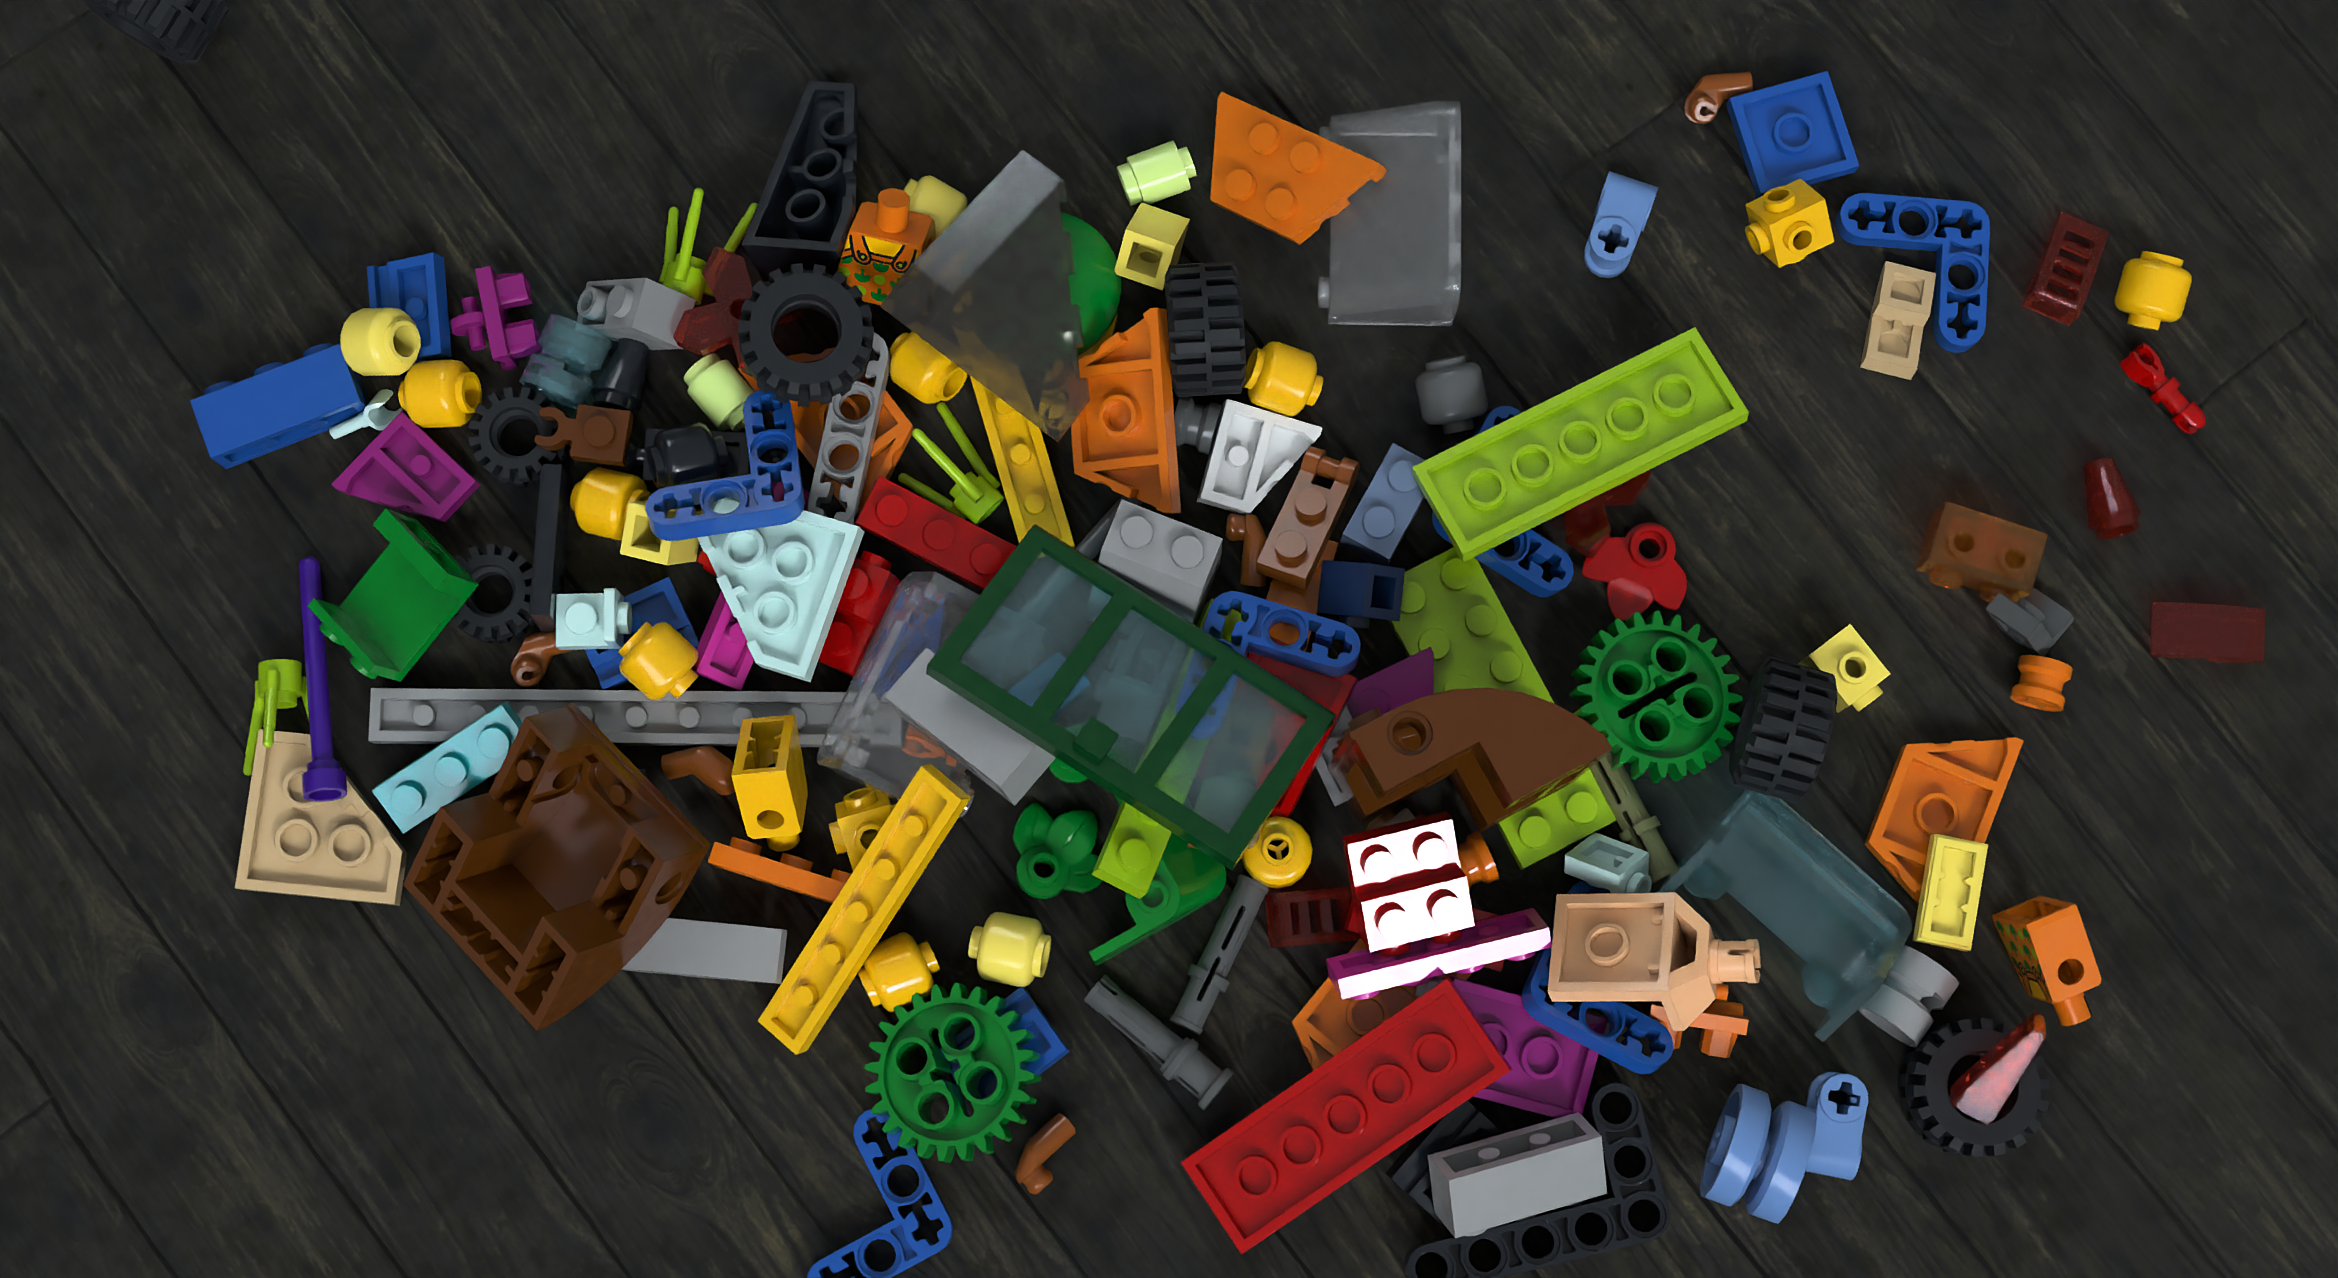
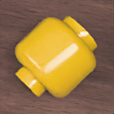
M2142 251L2140 258H2133L2126 262L2115 296V305L2120 311L2129 314L2127 324L2158 331L2161 321L2174 322L2182 316L2192 282L2191 274L2182 268L2184 260L2164 254Z
M919 327L910 333H902L896 338L890 348L891 361L889 371L891 380L924 404H933L941 400L948 401L952 399L966 381L968 371L965 367L964 351L932 327Z
M1272 341L1267 343L1262 349L1255 348L1246 363V381L1243 387L1248 389V397L1252 404L1284 416L1293 417L1306 404L1313 406L1316 403L1322 389L1323 377L1316 375L1317 363L1314 355L1281 342Z
M451 359L419 361L408 370L405 380L399 386L398 397L402 409L407 411L410 419L421 428L461 427L470 421L473 414L476 413L475 409L481 404L482 388L478 376L471 372L462 361Z
M597 467L588 472L582 481H579L574 486L570 497V505L575 512L577 524L584 532L622 541L628 502L648 500L651 493L647 491L646 484L637 475Z
M646 621L618 651L623 657L619 666L620 672L650 700H660L668 693L678 699L698 677L691 669L697 662L698 651L666 622L656 623L652 627Z
M1280 816L1267 818L1256 844L1244 852L1243 862L1246 871L1252 879L1267 887L1279 889L1293 885L1303 877L1311 863L1313 849L1310 836L1302 825L1290 818ZM1275 840L1283 842L1278 847L1270 844ZM1288 847V855L1282 859L1281 851ZM1268 850L1275 852L1276 859L1269 855Z
M902 932L877 943L859 970L858 975L873 1007L882 1004L887 1011L895 1012L893 1007L898 1005L907 1007L913 1004L912 996L915 993L923 997L931 995L932 986L934 985L931 974L940 971V967L927 941L917 945L910 934Z

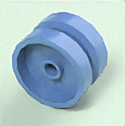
M1737 1084L1724 1105L1714 1129L1702 1170L1700 1195L1703 1198L1725 1206L1734 1205L1744 1195L1748 1214L1778 1224L1787 1214L1802 1182L1814 1142L1817 1122L1816 1112L1797 1103L1784 1101L1771 1114L1772 1109L1768 1093L1744 1084Z

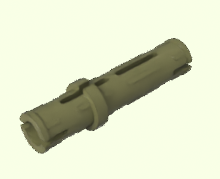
M1609 751L1590 770L1622 830L1618 834L1621 842L1629 843L1631 846L1649 852L1648 875L1651 877L1652 884L1679 871L1680 868L1674 862L1657 829L1661 825L1657 816H1650L1624 765L1615 771L1611 769L1615 754Z

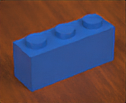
M330 343L313 346L304 351L303 358L287 364L274 362L263 365L253 372V377L240 382L224 381L213 384L204 390L205 395L190 400L210 458L225 469L328 431L330 427L363 412L369 403L359 373L352 370L344 360L340 344L333 346Z

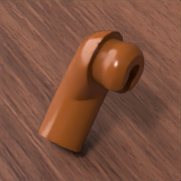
M1750 71L1711 74L1700 78L1685 100L1684 109L1688 119L1699 124L1709 123L1715 118L1716 112L1725 99L1752 92L1753 83Z
M1231 513L1227 516L1226 538L1230 541H1243L1240 584L1257 587L1266 586L1267 576L1256 573V561L1267 540L1259 518L1252 513H1246V515Z
M541 631L525 637L511 664L513 679L522 687H533L544 677L554 655L574 650H559L556 647V632Z
M699 745L664 754L661 757L662 770L668 780L695 775L709 788L714 789L717 794L729 795L735 792L731 776L734 763L711 745Z
M1057 1113L1033 1134L1025 1144L1015 1170L1018 1184L1023 1183L1030 1194H1039L1051 1183L1053 1174L1043 1163L1076 1133L1072 1123L1064 1115Z

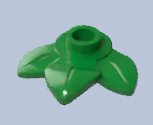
M1032 803L1025 808L1015 825L1013 833L1014 845L1021 856L1016 867V879L1025 893L1034 898L1048 899L1058 895L1063 890L1077 893L1089 892L1103 882V880L1091 875L1099 857L1091 853L1098 835V823L1093 812L1073 810L1053 820L1047 811L1037 803ZM1040 863L1047 864L1051 867L1053 874L1050 877L1042 878L1035 873L1034 866Z

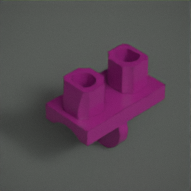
M491 266L477 268L475 272L483 311H479L476 297L462 299L464 314L450 321L452 334L468 336L471 350L479 351L486 348L484 333H487L492 359L500 361L503 371L519 368L517 358L542 350L537 323L533 319L510 323L507 311L510 308L533 304L529 280L523 272L497 275Z

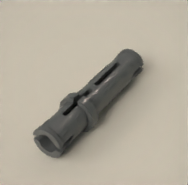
M1239 874L1237 883L1220 918L1216 922L1197 966L1191 964L1187 975L1191 978L1170 1021L1191 1032L1201 1034L1202 1027L1219 992L1225 993L1230 984L1226 978L1248 935L1260 905L1270 890L1267 886ZM1241 908L1242 913L1227 942L1225 949L1223 950L1221 948L1222 944L1231 928V925L1239 909ZM1215 959H1218L1216 968L1209 979V982L1205 988V991L1200 1001H1198V994L1210 972V969Z

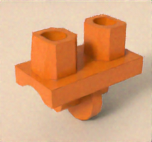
M1717 984L1716 999L1689 1026L1702 1028L1699 1049L1702 1053L1709 1056L1729 1058L1736 1042L1737 1034L1746 1035L1749 1019L1743 1015V1005L1741 1003L1726 1001L1728 985ZM1644 1001L1647 1016L1667 1028L1672 1036L1673 1050L1679 1049L1683 1031H1673L1662 1002Z

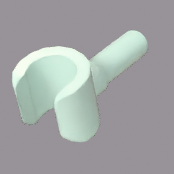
M383 389L373 397L363 412L330 427L329 432L332 438L337 439L362 427L371 426L376 430L383 431L404 410L402 408L396 411L387 410L383 404L393 395V391Z

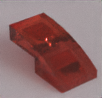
M2152 602L2150 654L2152 658H2207L2209 662L2264 663L2266 610L2217 604Z

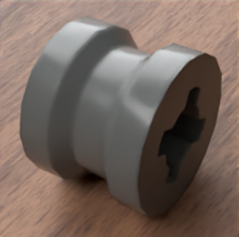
M1192 396L1180 397L1174 415L1176 447L1186 443L1195 446L1198 452L1209 455L1222 404L1210 402L1207 405L1195 403Z

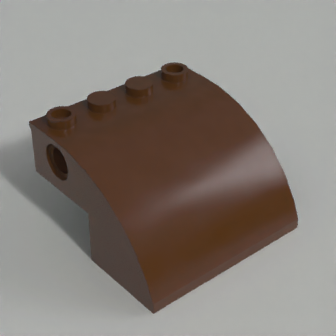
M1494 688L1453 689L1418 698L1384 715H1381L1378 708H1374L1356 717L1348 723L1350 728L1342 733L1344 737L1337 741L1338 746L1332 750L1334 758L1327 769L1331 775L1334 774L1360 823L1449 776L1476 826L1482 832L1572 784L1612 750V747L1607 738L1588 722L1555 703L1522 692Z
M570 703L565 707L525 717L488 793L440 806L403 885L538 1031L559 1020L592 996L644 947L682 898L711 844L632 764L629 758L598 729L595 723L574 703Z

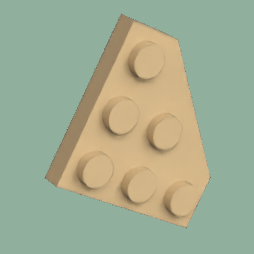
M259 729L235 888L248 891L400 906L407 852L353 782L346 775L347 795L341 799L327 802H314L304 799L302 774L307 771L306 765L312 761L310 734L274 731L273 746L266 748L262 742L263 729Z

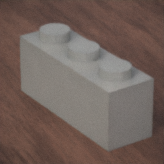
M926 647L884 697L901 718L1015 806L1056 757L927 675V664L935 653Z
M1579 1112L1428 1155L1434 1212L1455 1238L1476 1236L1495 1226L1529 1219L1537 1214L1563 1206H1578L1585 1203L1587 1199L1607 1194L1602 1136Z

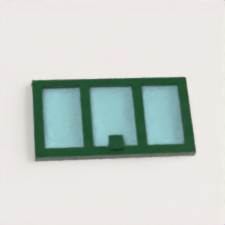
M1036 524L1028 530L1019 545L927 664L926 674L1230 870H1233L1328 728L1333 726L1336 714Z

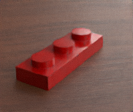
M882 476L877 478L854 525L984 591L1017 547Z

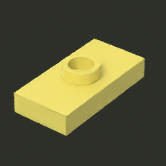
M1940 834L1930 835L1913 941L1965 952L1971 951L1988 844Z

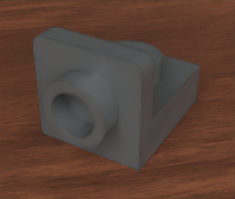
M2031 588L2016 603L1998 593L1986 608L2001 631L2035 655L2043 657L2074 621V617L2068 610L2036 588Z

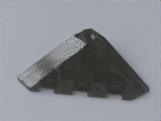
M1022 150L910 265L880 307L1051 438L1059 442L1090 401L1088 379L1080 378L1077 348L1084 347L1080 307L1077 304L1072 305L1068 277V275L1076 274L1072 237L1070 232H1063L1060 203L1067 202L1066 185L1062 178Z

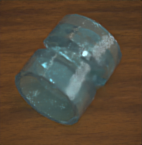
M551 314L538 339L542 351L530 356L519 382L526 388H531L537 394L540 392L553 402L577 410L578 404L585 405L593 388L594 382L589 376L591 371L601 370L612 342L604 335L579 322L560 315ZM564 363L568 365L566 370H563Z

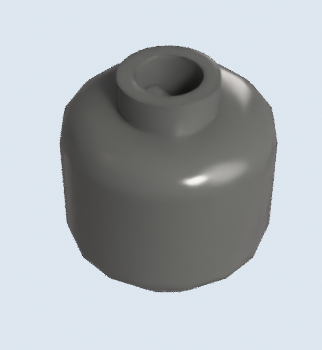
M1465 355L1424 363L1426 371L1420 373L1415 380L1423 421L1429 425H1442L1444 434L1475 428L1473 418L1483 415L1488 408L1480 366L1473 362H1467Z

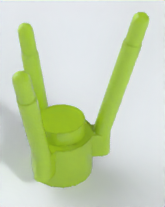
M696 188L693 192L681 249L678 254H676L679 210L676 207H671L668 211L664 265L659 282L668 288L696 299L695 305L701 304L703 294L714 296L720 276L748 230L757 208V203H752L709 274L705 271L707 263L702 259L691 256L704 195L703 189Z
M939 402L936 407L979 477L972 471L964 475L921 429L915 428L912 431V436L956 482L949 492L955 501L949 500L905 473H901L898 476V480L930 502L965 520L968 519L972 524L978 526L1004 500L1005 497L997 490L1002 484L988 471L944 402Z
M273 659L262 661L258 664V680L255 681V701L243 773L246 776L252 775L259 729L263 727V745L266 748L273 746L277 709L296 707L297 698L302 697L309 721L306 677L302 676V663L299 661Z

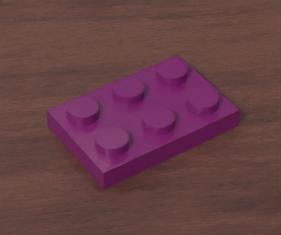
M1449 976L1512 1067L1510 1072L1474 1095V1097L1554 1118H1560L1577 1112L1583 1115L1599 1054L1532 1018L1523 1007L1522 995ZM1571 1008L1567 1015L1571 1017V1013L1574 1011V1009ZM1586 1012L1585 1019L1588 1026L1593 1031L1604 1034L1608 1019Z

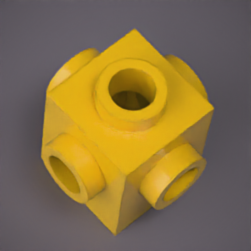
M1801 178L1785 186L1774 187L1763 196L1745 204L1750 225L1745 227V233L1751 248L1758 255L1763 253L1778 268L1799 262L1806 255L1834 242L1825 198Z
M874 788L858 789L845 795L843 802L835 804L837 821L828 824L837 855L847 852L853 871L896 805H891L886 789L875 792Z

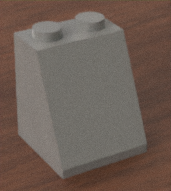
M1121 500L1102 546L1098 564L1196 625L1221 563L1223 538L1128 501ZM1094 585L1092 586L1084 618L1085 621L1092 624L1112 598ZM1131 610L1115 633L1130 638L1139 618L1144 617Z

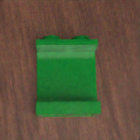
M385 509L373 523V526L390 542L388 547L340 606L313 598L308 607L321 620L322 623L319 625L321 632L333 642L344 646L352 654L349 661L360 673L371 679L381 676L401 682L479 584L418 520Z

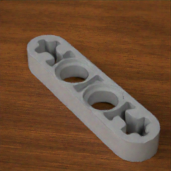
M876 333L873 336L872 348L875 355L879 357V360L869 361L865 374L868 383L875 382V386L871 387L863 382L855 381L852 384L851 390L844 396H841L839 393L832 397L808 499L809 512L827 517L825 511L820 508L821 503L827 504L831 502L834 486L831 482H824L825 477L840 483L854 482L852 488L841 484L839 500L847 509L845 512H836L834 516L835 520L852 525L855 523L859 513L891 361V355L885 340ZM852 394H861L870 401L868 413L858 420L847 419L841 414L843 400ZM850 444L858 449L859 459L851 469L838 470L830 464V455L837 446Z

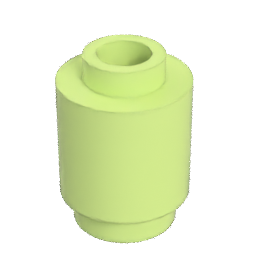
M1173 140L1127 157L1128 163L1116 167L1130 206L1140 202L1149 205L1190 190L1189 178L1197 176L1187 147L1177 149Z
M715 353L703 357L684 376V381L689 386L688 394L719 431L731 429L733 432H738L744 429V402L748 396L754 393L753 389L728 360H721Z

